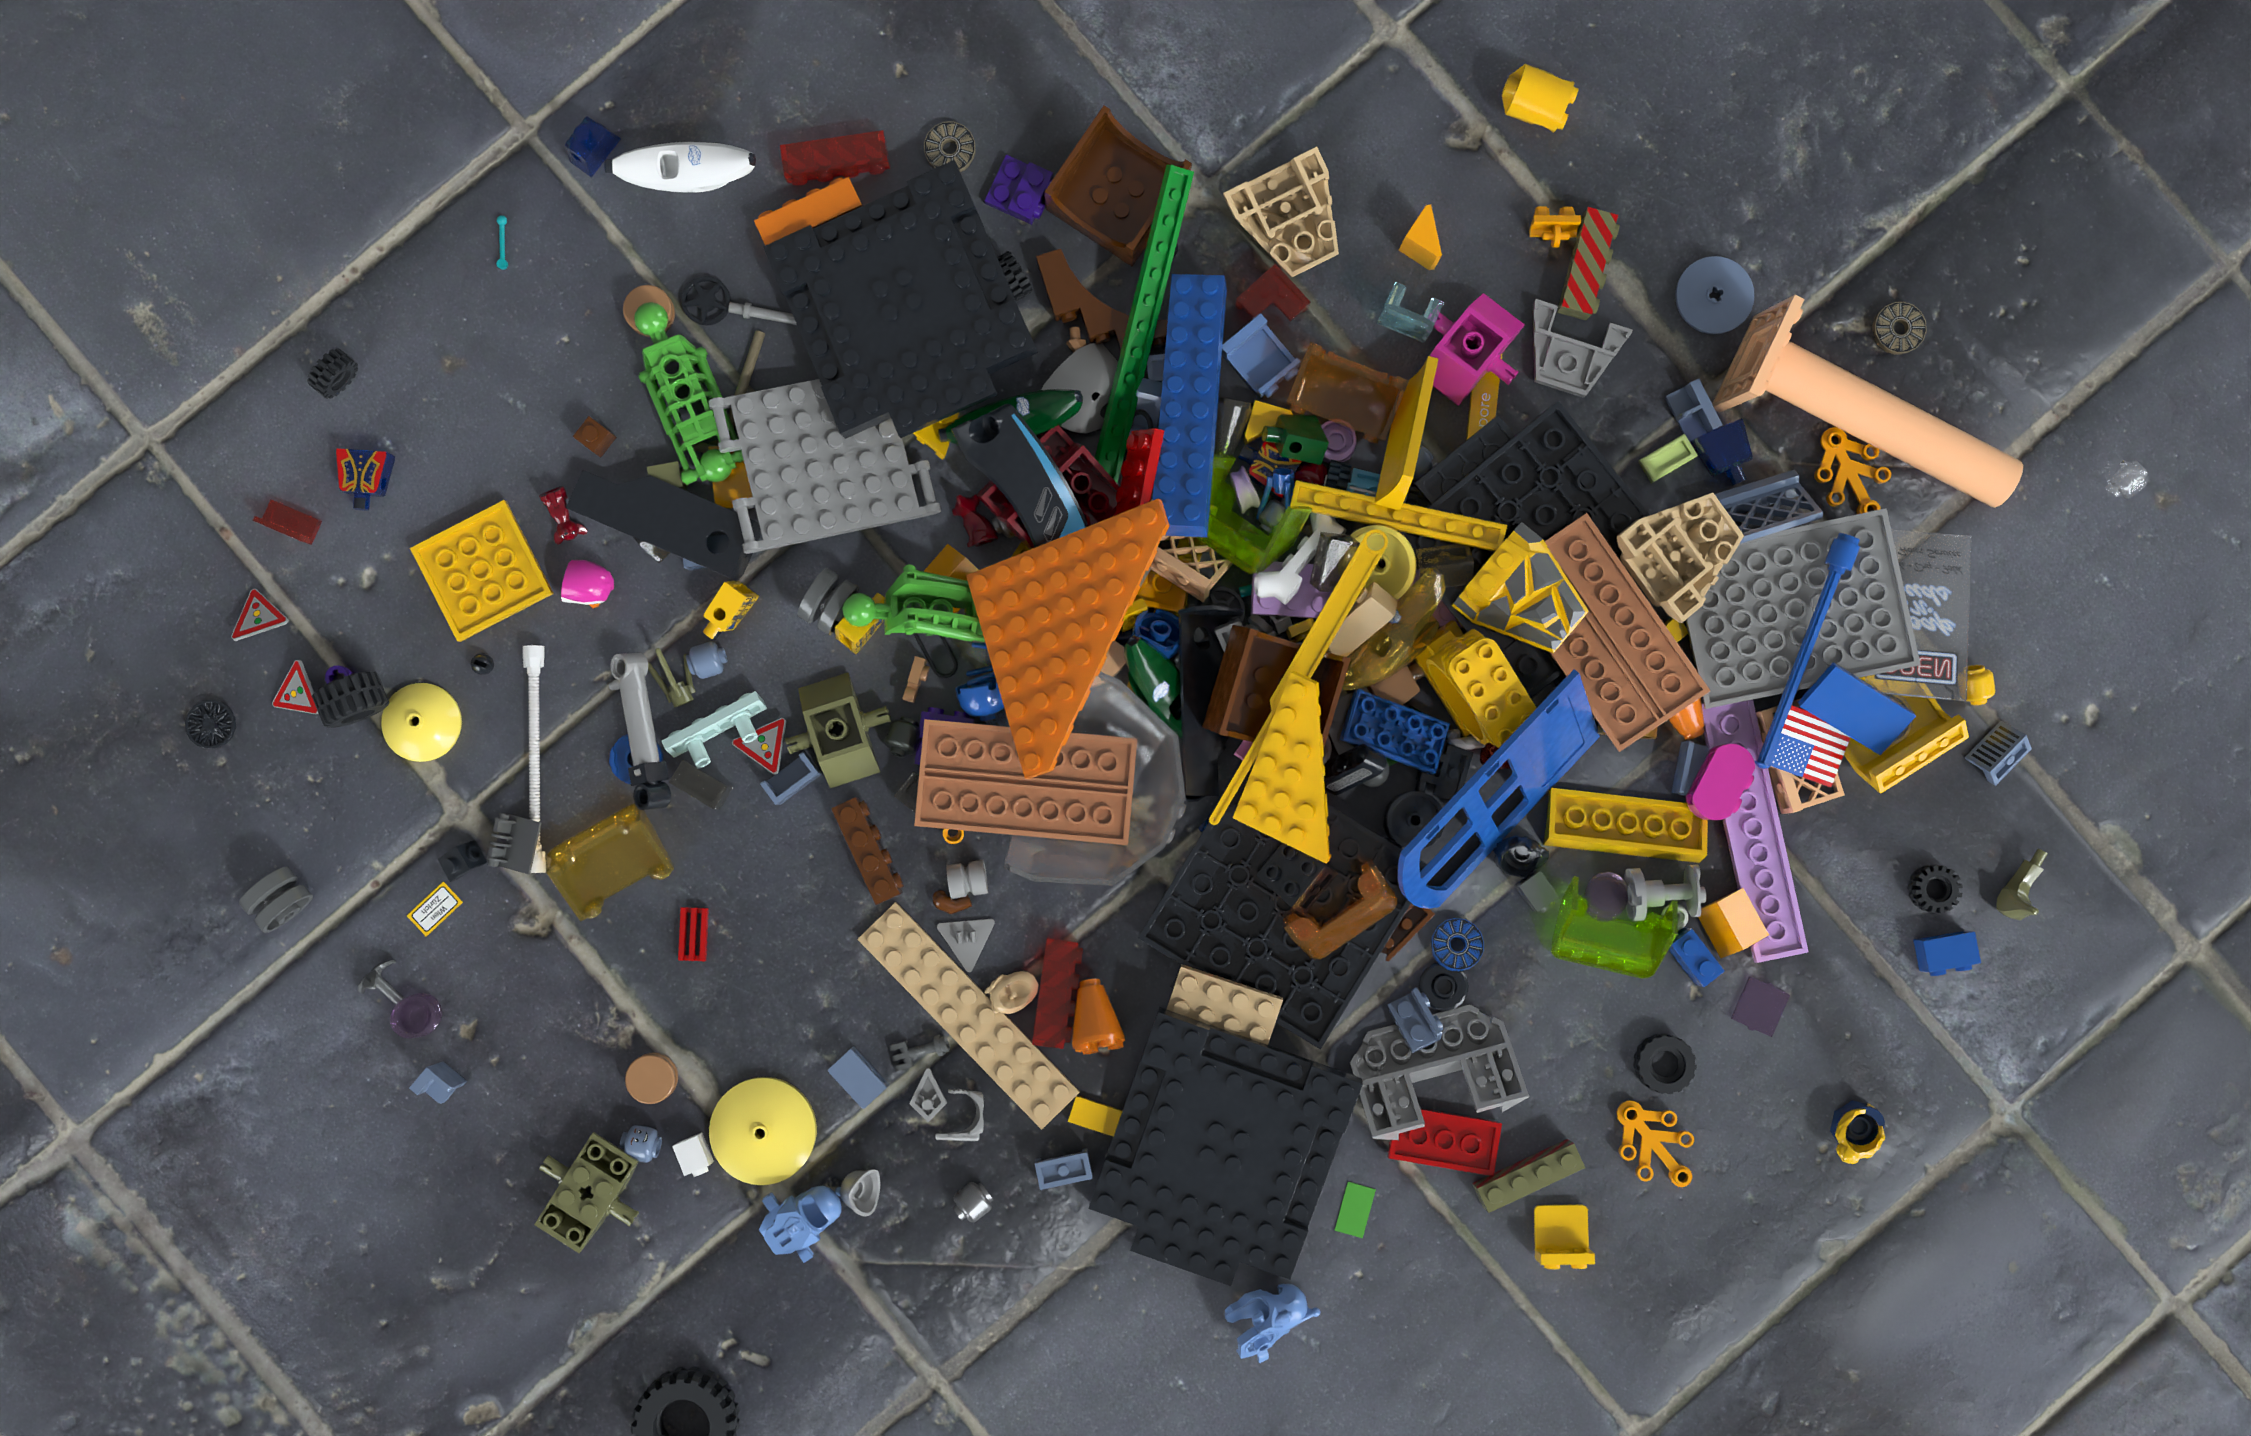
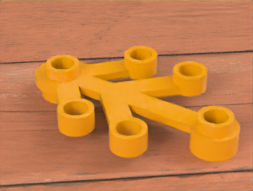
M1836 427L1824 431L1820 442L1825 452L1820 467L1814 474L1816 481L1826 483L1832 479L1831 465L1835 456L1840 464L1832 490L1826 496L1827 503L1830 506H1838L1844 502L1845 495L1843 490L1846 480H1848L1860 503L1856 509L1857 514L1866 513L1868 505L1872 506L1874 511L1880 510V505L1870 499L1858 474L1872 478L1876 483L1882 484L1890 480L1891 471L1887 467L1877 469L1851 460L1846 452L1860 454L1864 460L1870 461L1879 455V449L1870 444L1863 445L1848 440L1846 433ZM1832 436L1838 438L1839 442L1837 445L1832 443ZM1867 448L1873 450V456L1867 454ZM1821 470L1827 473L1826 479L1821 478ZM1879 471H1882V472L1885 473V479H1884V480H1882V479L1879 478V476H1878ZM1833 494H1837L1839 496L1838 502H1834L1832 500Z
M1632 1100L1622 1102L1617 1109V1118L1623 1124L1622 1145L1618 1150L1619 1155L1627 1161L1633 1160L1636 1157V1149L1632 1146L1634 1130L1636 1129L1641 1135L1639 1166L1635 1170L1636 1176L1642 1181L1652 1179L1654 1173L1650 1167L1651 1151L1653 1150L1669 1169L1668 1177L1674 1185L1678 1187L1689 1185L1692 1180L1690 1169L1678 1164L1661 1142L1678 1143L1682 1147L1688 1148L1694 1143L1693 1134L1686 1130L1680 1132L1651 1130L1644 1121H1657L1667 1127H1672L1677 1122V1115L1671 1110H1663L1662 1112L1643 1110L1639 1103ZM1629 1110L1635 1111V1116L1632 1119L1627 1118ZM1670 1113L1672 1115L1671 1122L1666 1123L1664 1121V1117L1666 1114ZM1688 1134L1689 1141L1683 1144L1681 1137ZM1630 1147L1632 1150L1631 1154L1624 1156V1149ZM1643 1168L1648 1169L1649 1173L1646 1177H1641L1640 1175ZM1681 1172L1686 1174V1178L1683 1181L1678 1180V1174Z

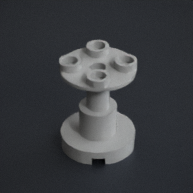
M1699 865L1686 866L1683 884L1664 885L1662 880L1645 881L1640 868L1626 869L1623 885H1628L1627 893H1624V902L1629 919H1632V921H1644L1647 907L1664 906L1665 901L1684 899L1690 916L1700 917L1701 903L1706 902V891L1704 887H1700Z

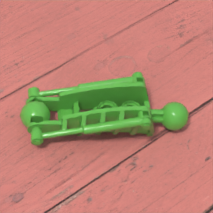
M644 303L635 312V326L641 333L649 335L654 345L642 349L645 370L639 372L640 375L638 376L640 381L646 384L665 432L670 436L684 472L681 473L680 477L686 485L697 481V478H701L702 482L706 480L711 482L723 481L728 478L732 469L737 468L735 462L740 463L744 461L741 450L734 451L731 454V452L721 453L719 449H711L703 453L699 460L693 445L715 435L720 443L713 410H710L708 401L713 398L722 397L707 362L706 355L708 353L703 347L696 349L682 335L678 334L668 338L665 332L668 324L666 310L658 303ZM670 362L679 363L677 373L668 374L666 372V367ZM695 364L698 365L701 373L696 372ZM705 382L708 391L704 390L702 383ZM681 386H688L690 388V394L685 399L677 397V390ZM664 399H666V401H667V403H668V405H669L668 407H666V404H665V402H664ZM701 400L706 412L696 416L691 404ZM684 406L687 407L691 416L690 419L683 421L679 408ZM726 408L724 409L730 438L731 440H738L726 412L728 409ZM671 416H673L674 419H675V422H676V425H675V426H674V423H673V421H672V419H671ZM676 434H681L684 440L682 445H680ZM685 451L689 452L696 469H690L684 455Z
M911 564L903 567V573L888 589L884 604L875 603L869 595L863 593L852 594L843 604L842 610L845 620L853 626L862 627L871 623L873 619H884L885 635H890L891 633H905V635L926 633V636L934 634L970 642L973 640L985 642L968 581L919 571ZM953 607L964 609V615L953 613Z

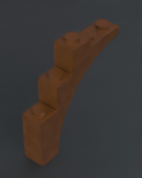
M1062 249L1036 256L1037 265L1055 320L1069 322L1076 319V315L1081 314L1090 343L1096 341V344H1102L1110 341L1111 336L1115 335L1121 352L1130 315L1114 310L1095 298L1076 278L1065 259ZM1168 320L1157 321L1152 348L1161 347L1166 344Z

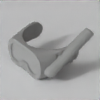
M948 1089V1093H962L971 1097L976 1107V1115L973 1123L967 1129L960 1132L937 1133L936 1140L978 1141L984 1128L982 1092Z

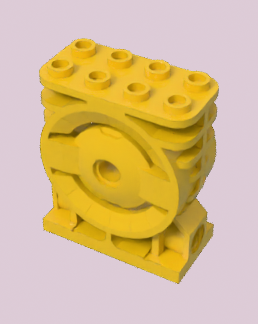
M1451 620L1409 649L1458 729L1465 737L1471 734L1484 745L1490 743L1500 748L1537 709L1497 643L1492 639L1484 637L1475 629H1471L1463 634L1457 623Z

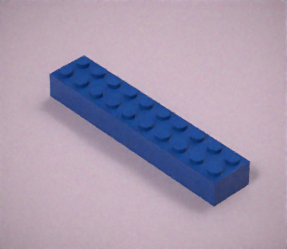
M1172 274L1159 418V429L1164 430L1153 488V500H1162L1170 525L1165 536L1208 537L1227 294L1224 275Z

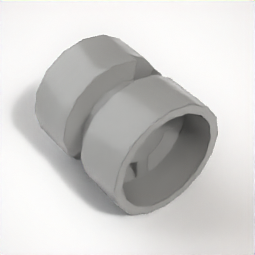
M984 860L969 862L967 867H964L962 863L946 865L951 899L966 897L968 892H971L973 895L988 893Z

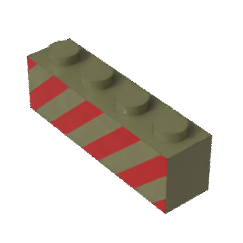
M1587 207L1582 214L1581 224L1579 225L1556 313L1582 320H1587L1592 314H1596L1600 299L1596 298L1598 290L1603 288L1607 274L1603 273L1605 264L1609 265L1613 254V249H1610L1611 241L1616 239L1620 225L1616 224L1617 214Z
M1566 1139L1495 1172L1494 1176L1484 1177L1472 1183L1483 1208L1490 1213L1584 1169L1585 1166L1575 1144Z

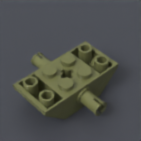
M849 672L798 688L802 712L808 729L805 733L785 738L786 745L797 743L787 747L789 753L793 754L794 752L813 747L830 788L880 773L881 771L868 731L871 727L891 722L890 715L887 714L889 713L887 706L885 705L866 713L861 711ZM837 723L844 727L840 736L832 733V730L836 729L835 724Z
M595 1132L591 1134L576 1160L569 1168L548 1155L543 1161L544 1165L542 1164L539 1170L559 1181V1186L534 1225L579 1254L609 1214L630 1227L639 1212L621 1202L619 1196L630 1181L639 1160L626 1154L623 1150ZM588 1186H591V1187H592V1189H591L592 1195H589V1194L587 1193L586 1187H588Z

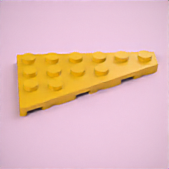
M1293 671L1289 676L1233 818L1315 859L1328 863L1331 854H1329L1328 842L1330 834L1329 825L1327 824V794H1325L1323 736L1320 730L1319 717L1321 715V708L1318 703L1320 695L1319 682Z

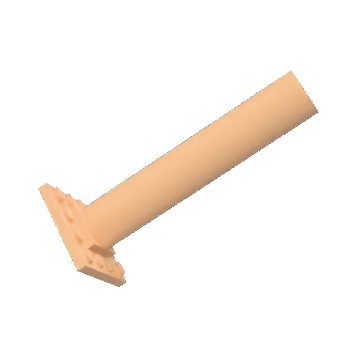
M1793 295L1753 317L1712 403L1715 411L1720 413L1729 408L1731 409L1734 406L1761 396L1767 391L1990 507L1996 508L2002 505L2013 493L2023 473V464L2020 460L1790 342L1792 333L1789 331L1792 325L1800 319L1803 312L1801 306L1805 299Z

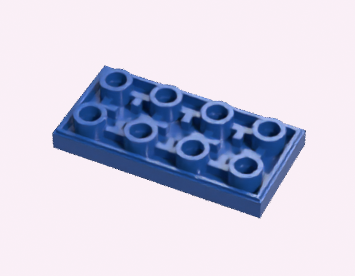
M1834 662L1798 701L1801 708L1879 755L1891 745L1916 717L1913 711Z
M1354 689L1339 740L1355 746L1366 744L1387 758L1430 774H1436L1450 724L1361 689Z

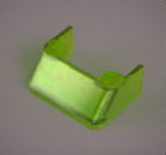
M1214 455L1208 537L1196 538L1246 573L1258 574L1266 570L1294 545L1312 508L1309 506H1288L1280 523L1272 528L1268 536L1231 510L1236 500V493L1234 488L1225 482V479L1236 458L1229 455Z
M1573 876L1560 903L1551 946L1553 956L1558 959L1632 977L1649 978L1653 976L1678 934V901L1672 900L1664 915L1650 912L1646 914L1644 921H1637L1636 923L1587 912V900L1578 895L1579 877Z

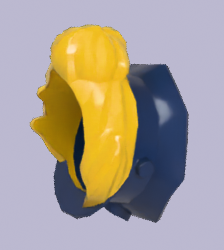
M1853 1100L1834 1111L1830 1132L1838 1142L1836 1152L1841 1160L1846 1163L1855 1164L1860 1158L1868 1159L1880 1149L1883 1141H1885V1120L1878 1109L1869 1103L1865 1104Z

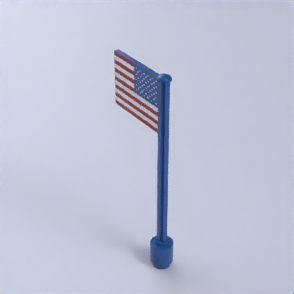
M1839 533L1837 538L1833 539L1825 563L1829 565V574L1758 760L1755 761L1759 768L1767 769L1772 766L1828 787H1832L1851 737L1810 712L1793 706L1792 702L1841 574L1844 575L1845 570L1851 571L1860 549V546H1858L1860 539Z

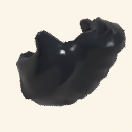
M1526 836L1508 837L1497 843V847L1493 849L1495 853L1494 859L1497 863L1496 866L1503 873L1520 877L1522 880L1527 879L1531 872L1544 865L1549 858V851L1546 848L1541 847L1537 841L1531 840Z

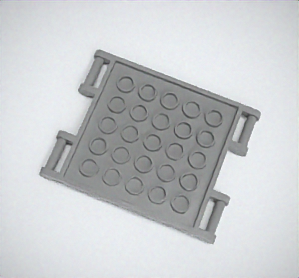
M819 379L725 398L717 397L708 401L710 410H713L720 443H718L720 452L726 453L741 450L752 497L739 498L732 501L733 509L738 514L744 539L742 546L746 554L940 513V503L936 502L929 474L931 469L929 461L924 460L915 464H908L903 440L898 436L892 419L845 439L838 430L821 389L822 385ZM731 408L738 440L730 439L724 409ZM914 474H919L926 501V506L919 507L911 476ZM755 507L763 539L761 541H755L748 514V509Z

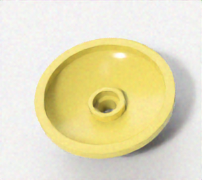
M1371 525L1356 530L1344 541L1337 559L1339 578L1344 573L1364 536L1371 530H1381L1388 538V546L1380 558L1385 561V567L1381 568L1377 564L1364 587L1367 588L1375 582L1398 600L1409 590L1416 575V557L1411 544L1400 532L1388 526ZM1377 533L1371 534L1367 539V546L1374 551L1380 550L1384 546V538Z
M415 683L401 688L390 697V703L382 713L381 727L387 744L396 754L411 761L426 762L445 755L454 746L460 735L462 718L457 702L446 690L433 684ZM417 716L419 718V724L417 726H414L412 724V720L414 717Z

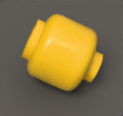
M1971 665L1963 668V672L1957 676L1960 698L1970 701L1971 705L1987 703V699L1992 697L1996 691L1993 673L1989 669H1985L1984 665Z

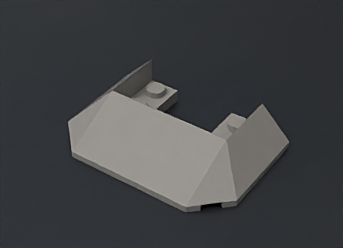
M1472 1005L1432 1014V1016L1437 1015L1442 1023L1441 1039L1414 1053H1411L1396 1024L1368 1031L1362 1045L1353 1056L1350 1066L1353 1075L1362 1078L1363 1081L1359 1096L1372 1138L1399 1140V1133L1425 1127L1412 1083L1463 1070L1477 1113L1500 1107L1501 1112H1504L1527 1099L1529 1094L1504 1022L1479 1012V1009Z

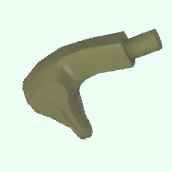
M2037 849L2031 861L2024 860L2007 885L2002 888L1997 897L1996 907L2001 914L2011 919L2022 920L2025 917L2039 913V910L2032 906L2028 894L2032 883L2044 870L2040 866L2048 853Z

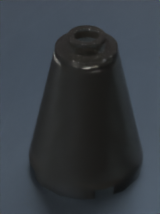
M1218 397L1213 466L1224 468L1225 463H1231L1253 410L1254 403Z

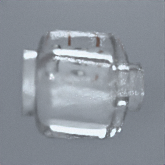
M2123 460L2106 474L2105 478L2108 485L2105 488L2115 498L2121 496L2130 499L2146 486L2148 482L2146 476L2149 474L2137 461Z

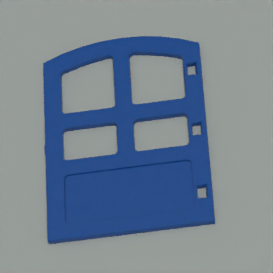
M1573 669L1400 852L1398 884L1403 896L1413 905L1428 909L1440 907L1493 851L1497 843L1501 842L1600 737L1579 672ZM1507 760L1512 770V775L1484 803L1479 794V789ZM1519 786L1524 799L1496 827L1491 817L1492 814ZM1462 808L1468 818L1467 823L1420 872L1419 863L1422 849ZM1476 833L1481 844L1442 886L1426 885L1462 845Z

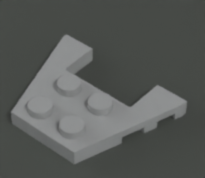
M1535 299L1533 302L1534 382L1584 398L1632 334V329L1609 323L1601 348L1551 332L1558 306Z

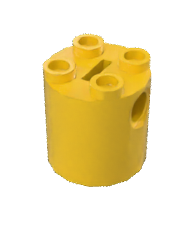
M1524 64L1509 75L1501 96L1505 115L1529 124L1543 126L1554 133L1556 129L1564 128L1568 118V114L1565 113L1568 104H1573L1579 88L1574 87V81L1563 80L1550 72Z

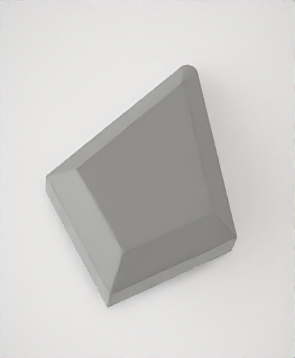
M930 1068L925 1070L909 1103L927 1122L947 1104Z

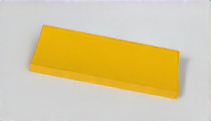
M1428 356L1418 373L1399 388L1374 504L1399 511L1403 505L1414 477L1438 358Z
M1551 788L1548 797L1543 845L1700 863L1707 856L1708 820L1694 815L1687 803Z

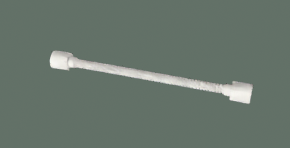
M528 645L523 646V666L527 668L528 679L530 680L528 681L530 683L528 685L530 690L529 774H531L529 775V781H531L529 782L531 784L529 785V791H531L529 792L531 794L529 795V801H531L529 802L531 804L529 806L531 808L529 809L531 811L529 812V817L531 818L530 820L539 822L540 792L538 791H540V785L538 784H540V778L538 777L540 775L538 774H540V768L538 767L540 765L538 764L540 762L538 760L540 758L538 757H540V752L538 750L540 748L538 747H540V741L538 740L540 738L538 737L540 732L538 730L540 728H538V676L540 668L544 667L545 657L544 646ZM540 836L537 841L531 873H546L545 851H542V845L539 842Z

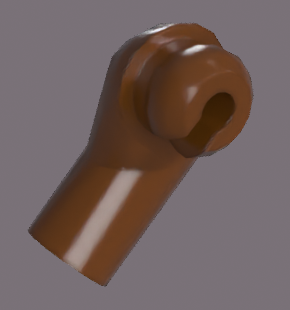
M938 890L932 896L934 906L948 914H954L972 907L968 894L966 897L951 899L946 895L945 891Z

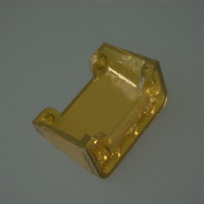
M635 803L555 846L547 854L546 860L547 875L580 922L587 918L592 919L602 912L601 908L606 898L649 875L651 879L658 878V880H662L668 877L674 870V864L645 811L638 809Z

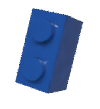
M1682 928L1663 943L1697 986L1705 987L1725 972L1692 928Z
M1964 930L1913 940L1919 971L1929 972L1930 976L1947 974L1946 969L1955 968L1956 971L1971 970L1972 965L1981 963L1974 931Z

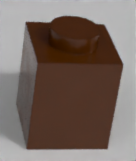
M590 416L587 417L573 435L576 440L600 458L617 438Z

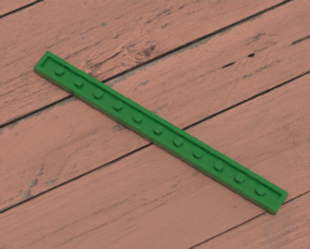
M1166 165L1095 459L1116 483H1118L1126 443L1138 402V396H1136L1137 389L1144 378L1194 171L1174 165Z

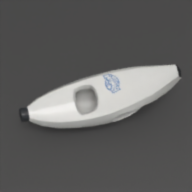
M675 142L641 147L622 153L614 159H605L604 169L605 173H613L624 181L645 188L671 192H705L720 188L728 182L749 174L756 165L755 154L745 149L731 145L705 142Z

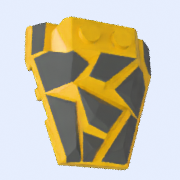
M1522 522L1499 546L1452 605L1472 623L1521 640L1551 653L1557 650L1589 612L1544 540Z

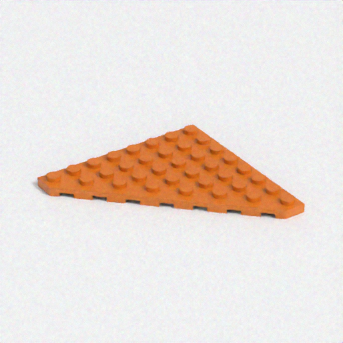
M1155 499L966 575L1025 779H1031L1053 771L1055 768L1058 754L1062 746H1065L1074 728L1073 723L1078 712L1082 711L1091 692L1089 689L1105 663L1108 649L1112 641H1115L1124 623L1123 618L1128 607L1132 606L1141 587L1139 584L1155 558L1158 544L1170 526L1162 500Z

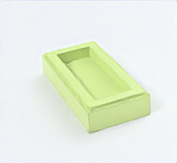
M1683 434L1638 462L1650 482L1653 483L1698 455L1686 435Z

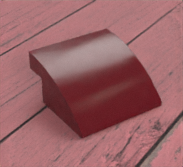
M1059 425L1038 434L1037 438L1050 454L1072 490L1088 526L1111 518L1116 512V493L1120 487L1083 445L1074 443ZM989 481L976 494L977 497L1029 550L1033 549L1034 545L1022 520L1018 517L1019 515L999 488L992 481Z

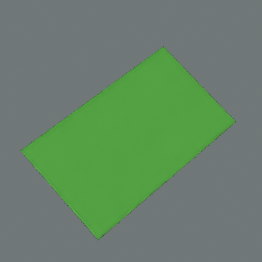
M1351 1182L1347 1183L1335 1231L1363 1238L1376 1189Z

